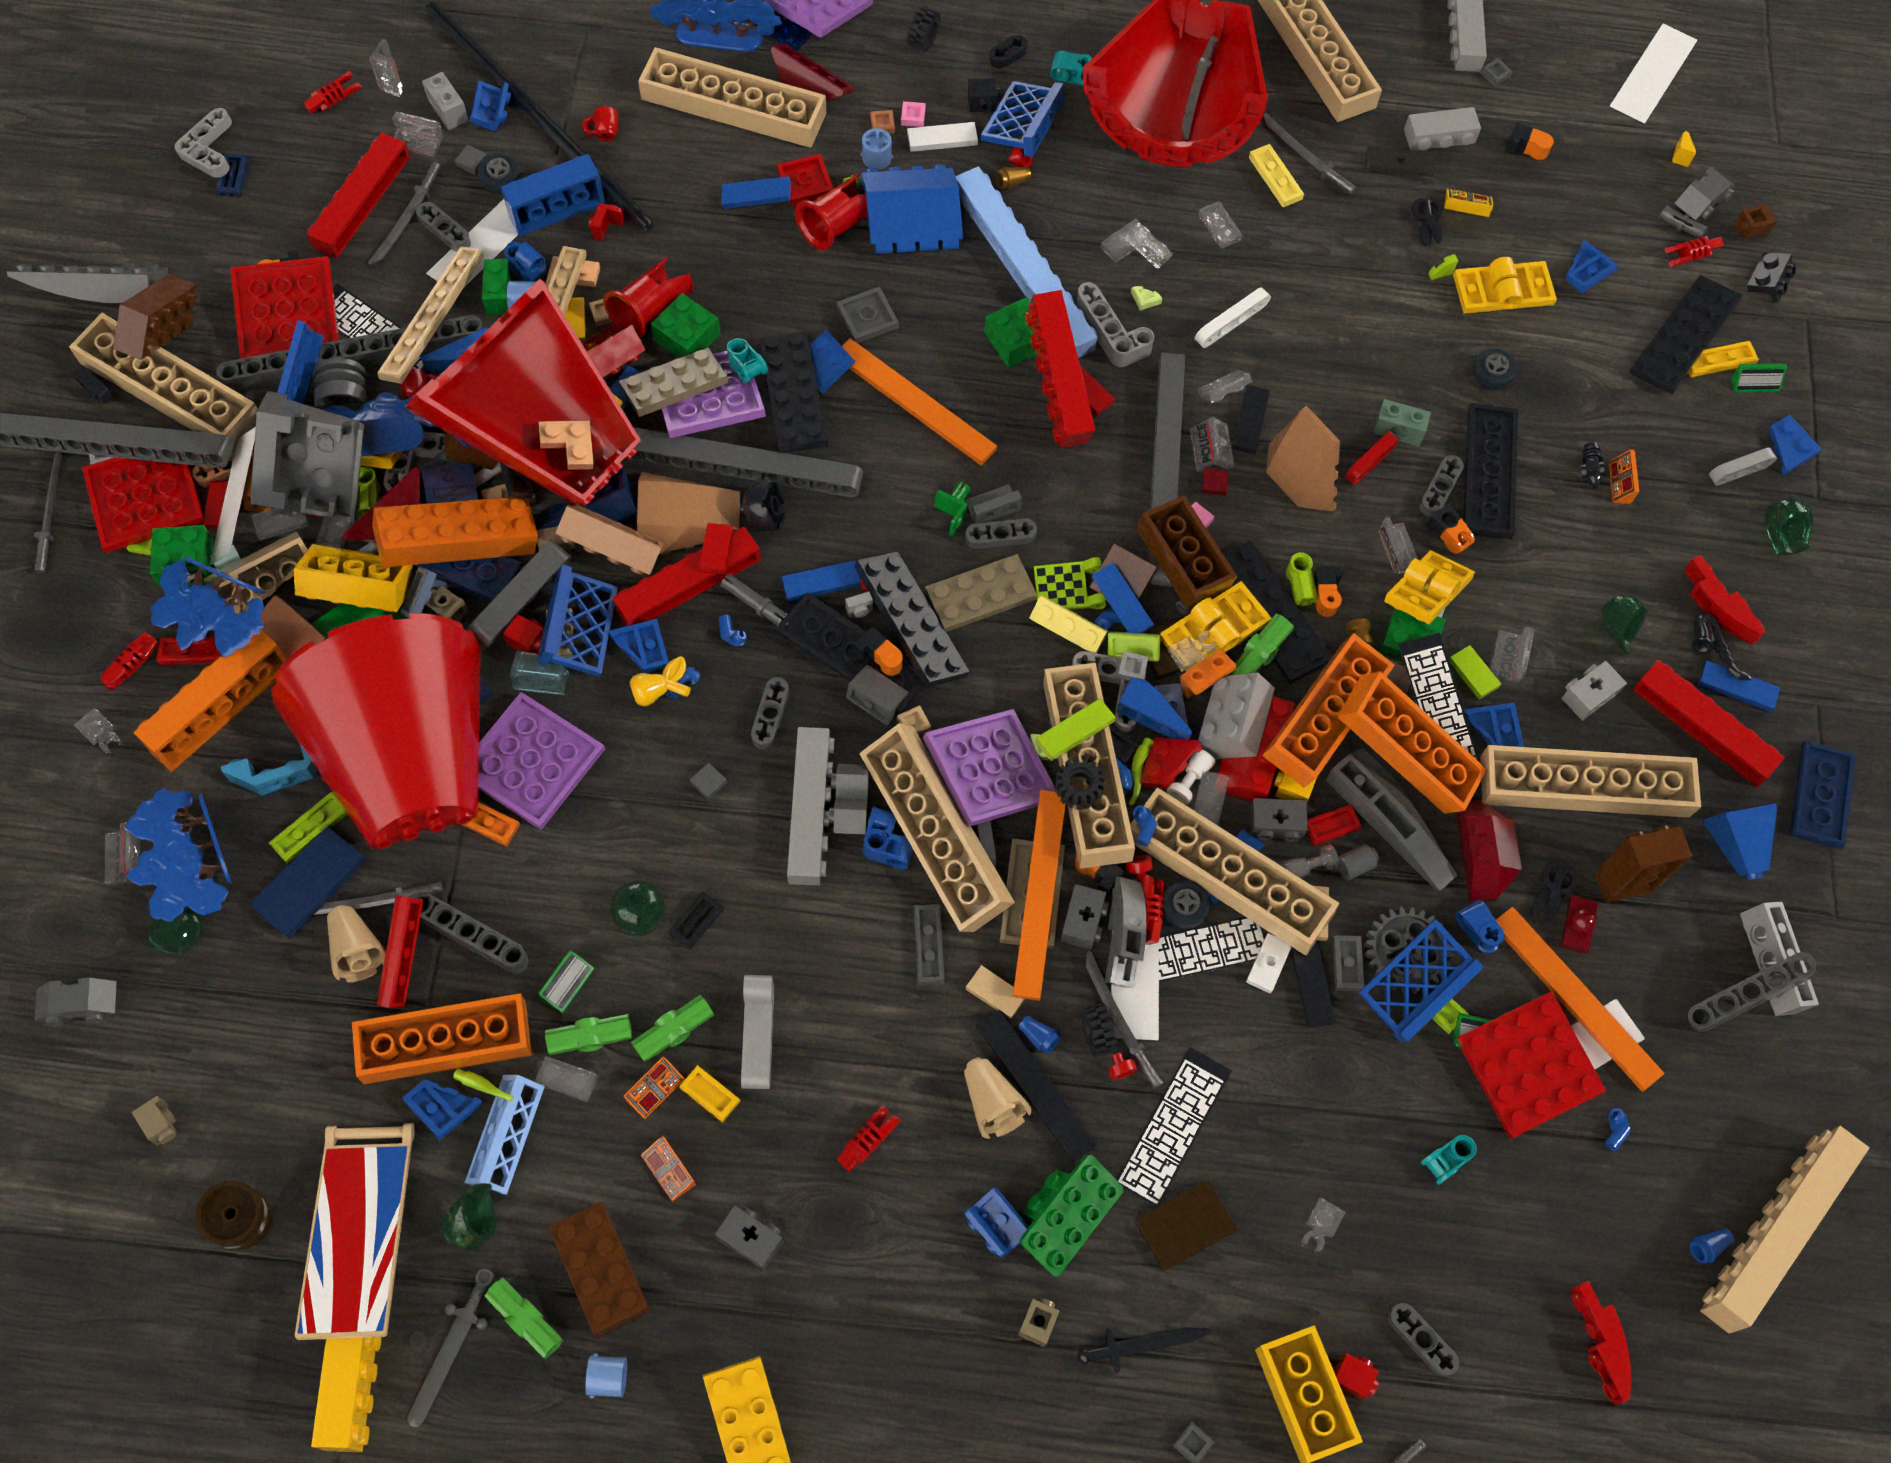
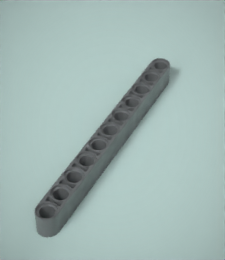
M469 315L443 320L419 358L483 329L480 318ZM407 327L323 343L317 364L327 359L344 358L356 361L364 368L383 365ZM289 350L226 361L218 366L217 376L222 384L237 393L280 385Z
M1165 352L1160 354L1150 510L1178 498L1185 354ZM1148 548L1147 562L1158 567L1149 585L1171 587L1172 584Z
M0 413V446L223 468L227 465L235 446L234 441L228 436L215 433Z
M634 428L641 441L634 447L637 452L629 460L758 482L772 481L782 486L846 497H856L859 494L863 470L856 465L687 436L669 438L668 433Z

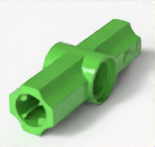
M1276 613L1260 634H1255L1244 648V653L1235 663L1236 670L1229 675L1258 673L1263 666H1267L1274 659L1278 652V647L1292 632L1294 626L1285 617Z
M699 995L677 1011L671 1010L662 1015L655 1022V1026L634 1039L631 1043L641 1059L646 1063L667 1047H675L689 1037L692 1030L713 1017L714 1013L705 999Z
M628 1014L600 1020L595 1017L584 1018L576 1021L575 1025L545 1030V1040L549 1055L575 1050L590 1052L601 1049L605 1044L632 1039V1029Z
M504 1278L496 1281L484 1295L495 1309L505 1317L504 1321L521 1338L524 1337L544 1359L552 1355L564 1341L543 1319L544 1316L527 1298L523 1299Z

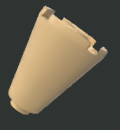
M339 905L334 907L327 916L333 975L337 980L340 981V978H345L347 982H357L377 973L376 968L381 963L384 965L385 948L351 906Z
M975 1058L969 1061L966 1065L967 1068L964 1070V1075L981 1135L988 1139L990 1138L988 1134L996 1133L997 1137H1000L1025 1122L1023 1118L1025 1113L1027 1112L1029 1116L1031 1114L1029 1103L988 1059Z

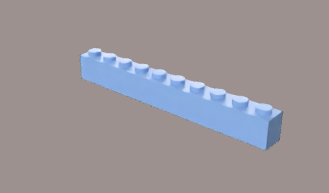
M979 166L955 176L959 186L961 203L1029 302H1031L1033 295L1062 290L1078 358L1095 351L1098 339L1096 330L1088 325L1083 311L1077 309L1071 294L1064 290L1059 277L1050 270L1046 258H1042L1039 254L1033 240L1030 241L1021 223L1018 224L1014 218L1012 209L1005 205L1000 192L991 185L989 176L986 173L984 174Z

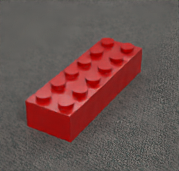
M1062 290L1033 295L1030 304H1028L1027 312H1025V322L1027 327H1031L1030 343L1032 349H1036L1038 356L1035 360L1038 373H1042L1041 389L1043 395H1047L1049 402L1047 404V414L1049 419H1053L1054 423L1052 428L1053 439L1055 442H1058L1060 449L1086 444L1095 432V425Z

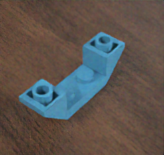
M302 746L303 760H293L285 766L276 769H265L258 775H256L254 767L247 758L235 759L227 765L221 766L223 774L230 782L261 796L314 779L318 772Z

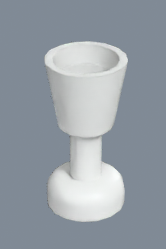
M1201 750L1199 753L1195 751L1191 755L1188 766L1185 769L1186 776L1181 783H1171L1167 793L1184 805H1188L1193 797L1189 788L1195 779H1201L1216 763L1214 757L1205 750Z

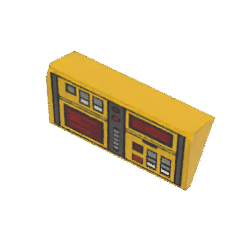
M1447 189L1444 209L1489 217L1493 209V199L1490 196Z

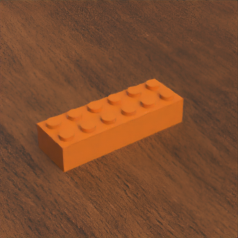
M507 497L374 508L372 528L382 568L535 554L538 533L528 498Z
M260 630L259 634L252 635L248 645L242 649H236L233 654L225 658L220 656L213 664L205 667L198 677L191 683L184 685L175 697L162 704L159 710L152 717L144 720L133 733L156 759L170 772H173L275 682L277 671L287 659L279 646Z
M1353 633L1341 644L1262 756L1305 788L1317 778L1350 730L1337 716L1360 676L1381 671L1387 677L1395 665Z
M1381 671L1360 676L1337 716L1444 814L1465 811L1487 771L1480 762Z
M521 993L352 1022L356 1077L363 1084L532 1056L527 1006Z

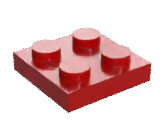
M821 154L777 164L779 177L789 176L791 180V201H788L790 206L796 205L803 200H815L833 189Z

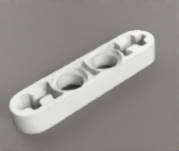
M1262 287L1258 288L1202 327L1196 334L1195 340L1203 348L1210 346L1264 308L1270 301L1271 296Z

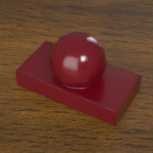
M1573 895L1569 898L1560 947L1584 954L1590 952L1593 930L1597 924L1596 912L1598 902Z

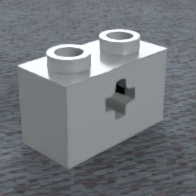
M443 72L422 81L428 101L448 130L469 121L464 102Z
M1607 661L1599 666L1596 664L1592 665L1583 673L1585 677L1581 680L1575 678L1565 687L1567 691L1561 699L1582 721L1618 695L1627 684Z

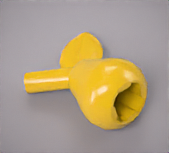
M680 656L671 660L664 668L662 675L646 673L634 675L630 680V686L636 703L640 706H649L665 694L667 690L687 697L690 694L691 688L677 682L686 670L685 659Z

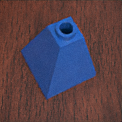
M1776 803L1726 812L1703 820L1704 825L1739 876L1746 875L1747 880L1764 877L1763 872L1769 871L1777 813Z

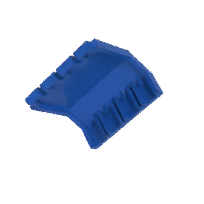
M934 165L932 169H923V166L909 167V170L901 171L900 167L887 168V171L878 172L877 168L865 169L864 173H861L858 177L859 186H864L866 193L870 246L875 245L876 254L893 253L892 244L896 246V253L915 252V243H918L919 252L937 251L939 248L938 242H941L942 250L959 249V240L963 239L959 186L953 168H946V165Z

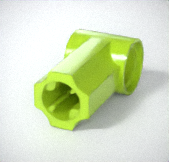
M366 466L360 467L356 508L357 517H362L379 501V493L381 491V486L374 470Z
M1301 552L1292 556L1286 568V576L1291 583L1295 604L1300 607L1309 606L1318 600L1311 571L1313 561L1308 554ZM1294 565L1301 566L1303 570L1296 569Z

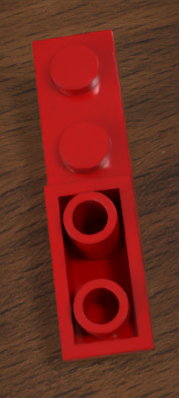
M1701 555L1690 561L1684 571L1695 586L1690 595L1703 611L1710 612L1716 616L1720 626L1732 635L1751 645L1757 643L1766 631L1761 621L1750 610L1747 601L1740 596L1738 591L1729 595L1724 584L1718 580L1710 564Z
M1589 1281L1570 1289L1572 1293L1571 1300L1576 1310L1581 1311L1586 1321L1585 1329L1588 1335L1597 1344L1587 1349L1590 1354L1588 1356L1592 1368L1599 1372L1605 1395L1609 1400L1613 1401L1614 1405L1630 1400L1631 1366L1627 1342L1613 1304L1602 1309Z

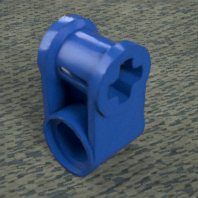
M1477 900L1455 913L1459 926L1466 932L1477 950L1484 954H1491L1498 949L1499 944L1504 939V931L1482 900Z

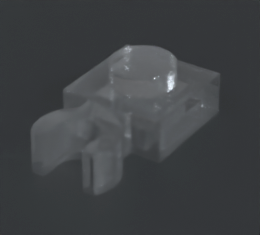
M1209 631L1202 632L1196 641L1189 636L1168 648V653L1181 672L1201 662L1204 659L1202 652L1210 653L1216 649V642L1211 644L1203 642L1209 638Z
M96 708L92 709L74 724L93 745L99 743L100 748L107 754L111 753L107 747L110 741L114 740L119 745L122 744L120 737L116 733L111 732L114 729L112 724Z
M1320 1197L1306 1222L1313 1229L1302 1237L1301 1244L1305 1245L1309 1238H1314L1317 1241V1247L1314 1252H1320L1325 1245L1324 1235L1329 1238L1334 1236L1345 1211Z

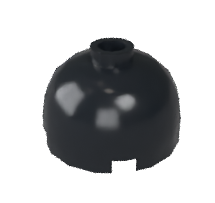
M768 481L754 484L750 487L740 507L741 513L748 523L760 531L780 530L784 525L785 512L780 514V505L785 503L779 485L776 482Z

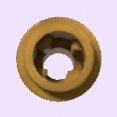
M1027 166L1002 167L995 174L997 186L999 189L1007 191L1031 179L1030 169Z

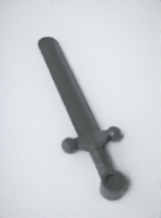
M481 1269L477 1272L475 1277L477 1283L464 1308L456 1309L454 1304H448L445 1307L447 1315H456L457 1317L408 1413L407 1422L411 1427H419L424 1422L472 1323L476 1324L479 1330L487 1327V1320L485 1318L478 1319L475 1311L485 1293L484 1291H486L487 1287L492 1286L495 1281V1275L489 1269Z

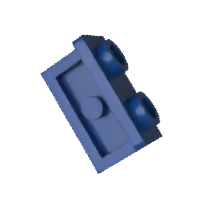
M478 81L469 122L496 132L499 124H504L507 116L504 106L508 105L511 93L507 92L509 83L504 82L502 88H498Z
M996 1187L992 1188L973 1207L968 1208L964 1212L968 1218V1225L975 1232H980L986 1240L987 1248L994 1255L998 1254L999 1257L1009 1254L1020 1244V1238L1029 1228Z

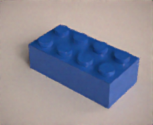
M589 154L576 157L573 160L501 186L508 216L519 237L596 208L599 203L605 204L600 175Z

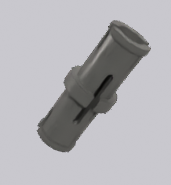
M1668 205L1659 216V219L1677 227L1676 230L1679 232L1683 230L1696 238L1703 237L1708 229L1707 226L1691 219L1689 214L1686 213L1684 215Z

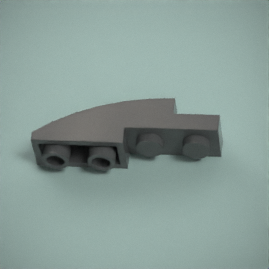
M1116 877L1108 930H1112L1113 933L1105 983L1133 988L1137 961H1143L1146 941L1145 898L1141 882Z

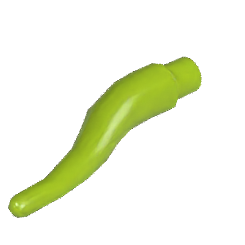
M1145 738L1142 744L1138 746L1133 757L1132 776L1134 787L1133 796L1129 802L1130 806L1134 805L1141 790L1140 779L1143 764L1154 743L1149 738Z
M457 1069L454 1072L453 1079L462 1082L463 1085L509 1101L514 1099L512 1095L501 1091L490 1081L476 1073L466 1072L461 1069Z

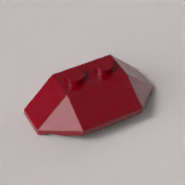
M786 44L772 46L771 52L782 83L826 95V102L854 92L855 87L803 54L793 50L790 46Z
M414 467L354 523L340 539L343 542L376 543L372 528L374 508L420 504L419 469Z
M1481 800L1470 801L1465 811L1456 812L1469 902L1477 900L1496 901L1522 870L1514 820L1490 805L1483 803Z

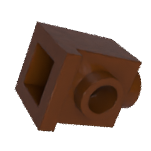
M1763 204L1743 209L1736 220L1735 229L1737 233H1742L1745 239L1760 235L1765 237L1769 236L1778 221L1769 205Z

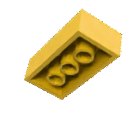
M315 544L310 546L294 567L296 596L306 597L307 599L327 600L336 604H351L360 608L381 609L384 612L398 611L407 597L413 582V565L382 568L379 555Z
M1315 1325L1255 1349L1300 1463H1310L1363 1442Z
M381 1337L326 1339L311 1447L324 1451L363 1452V1445H367L369 1440V1426H366L367 1413H371L373 1408V1395H370L371 1382H375L377 1377V1364H374L375 1352L380 1350Z

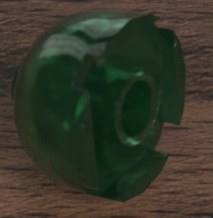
M632 881L625 883L617 889L612 897L610 911L615 925L620 930L630 936H644L656 930L655 927L660 922L662 923L665 916V904L662 895L653 885L645 881Z

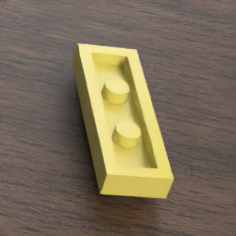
M1270 144L1250 151L1249 159L1282 207L1303 199V191Z
M1043 595L1039 597L1029 619L1092 653L1098 652L1108 633L1105 629Z

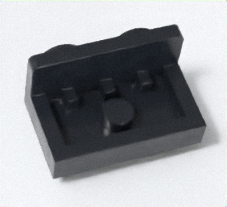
M1763 252L1747 284L1748 292L1772 293L1773 303H1779L1782 295H1785L1790 279L1796 273V264H1793L1792 254Z

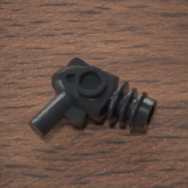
M1590 442L1584 445L1581 471L1582 478H1587L1588 484L1595 489L1601 483V476H1606L1599 444Z

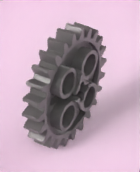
M1400 907L1397 915L1392 909L1388 911L1387 917L1381 914L1378 918L1379 922L1374 921L1370 926L1372 930H1369L1366 934V937L1370 940H1366L1364 943V947L1371 949L1364 954L1365 958H1372L1368 968L1376 967L1377 969L1373 976L1375 977L1392 960L1388 959L1387 956L1398 954L1415 938L1411 936L1409 929H1414L1420 933L1434 920L1435 916H1431L1428 919L1424 918V910L1419 915H1415L1414 907H1411L1408 913H1405L1403 907ZM1435 929L1428 934V942L1430 943L1428 946L1441 947V935ZM1385 938L1392 939L1396 947L1388 946ZM1415 949L1412 953L1411 951L1409 952V964L1422 965V949ZM1428 950V955L1432 962H1428V965L1441 966V950ZM1447 951V960H1450L1453 954ZM1394 967L1390 971V982L1404 983V971ZM1409 968V984H1422V969ZM1428 969V985H1437L1439 979H1441V970ZM1411 987L1414 994H1417L1420 988Z

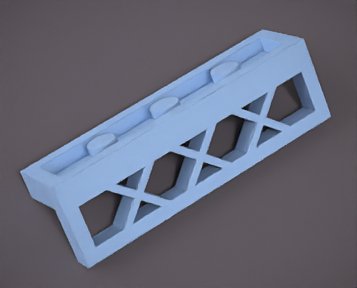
M503 1075L498 1089L512 1095L514 1099L509 1101L495 1096L464 1183L474 1187H484L502 1195H507L545 1086L520 1075ZM524 1086L534 1090L531 1100L525 1104L521 1098ZM520 1112L523 1123L521 1128L514 1131L511 1121L513 1115ZM511 1140L513 1146L512 1154L504 1158L501 1150L503 1143ZM501 1167L504 1175L500 1186L490 1182L493 1171Z

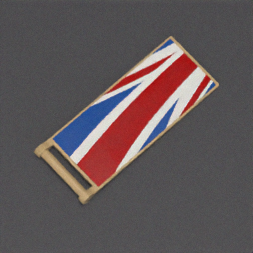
M404 1123L403 1126L326 1127L325 1147L295 1329V1338L297 1340L387 1336L411 1147L415 1135L413 1123ZM402 1138V1143L335 1146L337 1140Z

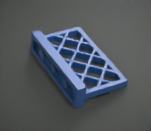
M1012 81L983 130L981 141L1024 149L1025 156L1033 157L1064 103L1063 84L1054 82L1052 88ZM1015 90L1024 91V93L1016 95L1014 92ZM1045 95V97L1037 99L1035 96ZM1028 98L1031 99L1030 102H1027V103H1024V104H1022V102H1021L1022 100H1025V99H1028ZM1016 103L1017 105L1011 108H1007V105ZM1034 107H1037V108H1038V110L1033 111V112H1030V113H1029V111H1028V109H1031V108H1034ZM1019 112H1022V113H1023V115H1020V116H1017V117H1014V116H1013V114H1016V113H1019ZM1006 116L1009 118L1008 120L1002 122L998 120ZM1028 120L1030 122V124L1021 126L1019 124ZM1012 125H1014V126L1016 127V128L1011 129V130H1008V131H1006V129H1005L1006 127H1009V126H1012ZM997 130H1000V132H1001V133L996 134V135H995V134H990L991 132H994V131H997ZM1019 134L1022 135V139L1012 138Z
M297 320L277 393L288 395V400L306 405L313 380L314 367L318 362L324 336L315 333L303 321Z
M562 564L554 578L537 663L548 665L549 662L599 677L602 673L613 615V597L616 596L618 587L571 572L572 567ZM572 582L582 584L586 591L577 595L572 587ZM598 590L609 592V599L601 602L595 592ZM590 595L596 606L587 609L581 598ZM573 602L582 611V613L574 617L567 608ZM600 610L605 617V621L599 624L591 615L592 612ZM584 616L592 626L585 631L582 630L576 621ZM570 623L578 633L571 638L563 630V627ZM593 631L601 639V642L595 646L586 636ZM579 638L582 639L588 648L581 653L577 651L572 643ZM566 645L573 654V657L568 659L558 656L559 648ZM591 653L597 661L596 667L587 665L582 657Z
M1434 919L1370 980L1358 994L1394 1032L1393 1035L1399 1042H1407L1472 980L1484 966L1477 959L1473 960L1446 929ZM1433 929L1441 935V947L1428 946V934ZM1412 949H1422V965L1409 964V952ZM1428 950H1441V966L1428 965ZM1447 951H1456L1463 960L1456 967L1447 966ZM1404 958V964H1398ZM1394 967L1404 968V983H1390V971ZM1409 968L1422 969V984H1409ZM1428 969L1441 970V982L1438 985H1428ZM1385 976V982H1379ZM1374 986H1385V1002H1376L1368 992ZM1390 986L1404 987L1403 1003L1390 1002ZM1409 987L1422 988V1000L1418 1004L1409 1003ZM1428 988H1432L1433 990L1428 994ZM1379 1005H1385V1010H1383ZM1390 1006H1403V1019L1398 1024L1390 1018Z

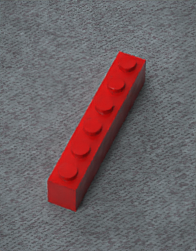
M383 132L372 142L370 149L360 158L356 168L347 176L342 187L335 192L333 199L322 210L320 217L310 226L307 236L313 249L336 259L339 257L410 159L406 142Z
M745 526L738 530L734 529L732 532L725 574L699 571L701 549L696 553L687 554L681 561L673 565L665 566L659 573L643 578L637 585L619 591L613 597L616 611L626 626L653 620L721 583L723 579L726 580L725 576L730 573L734 576L761 561L760 548Z
M1657 660L1632 689L1757 788L1785 758L1775 747L1768 745L1753 730L1746 728L1737 721L1734 715L1724 711L1712 698L1702 694L1691 682L1684 680L1669 665L1662 663L1660 660Z

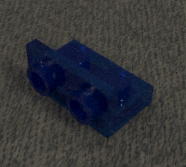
M774 10V15L780 17L782 24L775 26L774 33L770 37L798 51L812 36V32Z

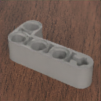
M1086 282L1079 286L1076 302L1077 309L1083 311L1088 325L1096 330L1097 341L1113 365L1125 367L1151 354L1154 342V333L1151 329L1140 327L1127 333L1096 284Z
M744 975L743 997L745 1008L741 1088L770 1089L774 1014L773 976Z

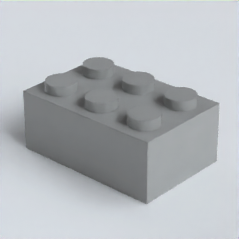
M1259 673L1225 676L1213 685L1198 739L1203 745L1202 749L1211 754L1214 759L1257 756L1275 688Z

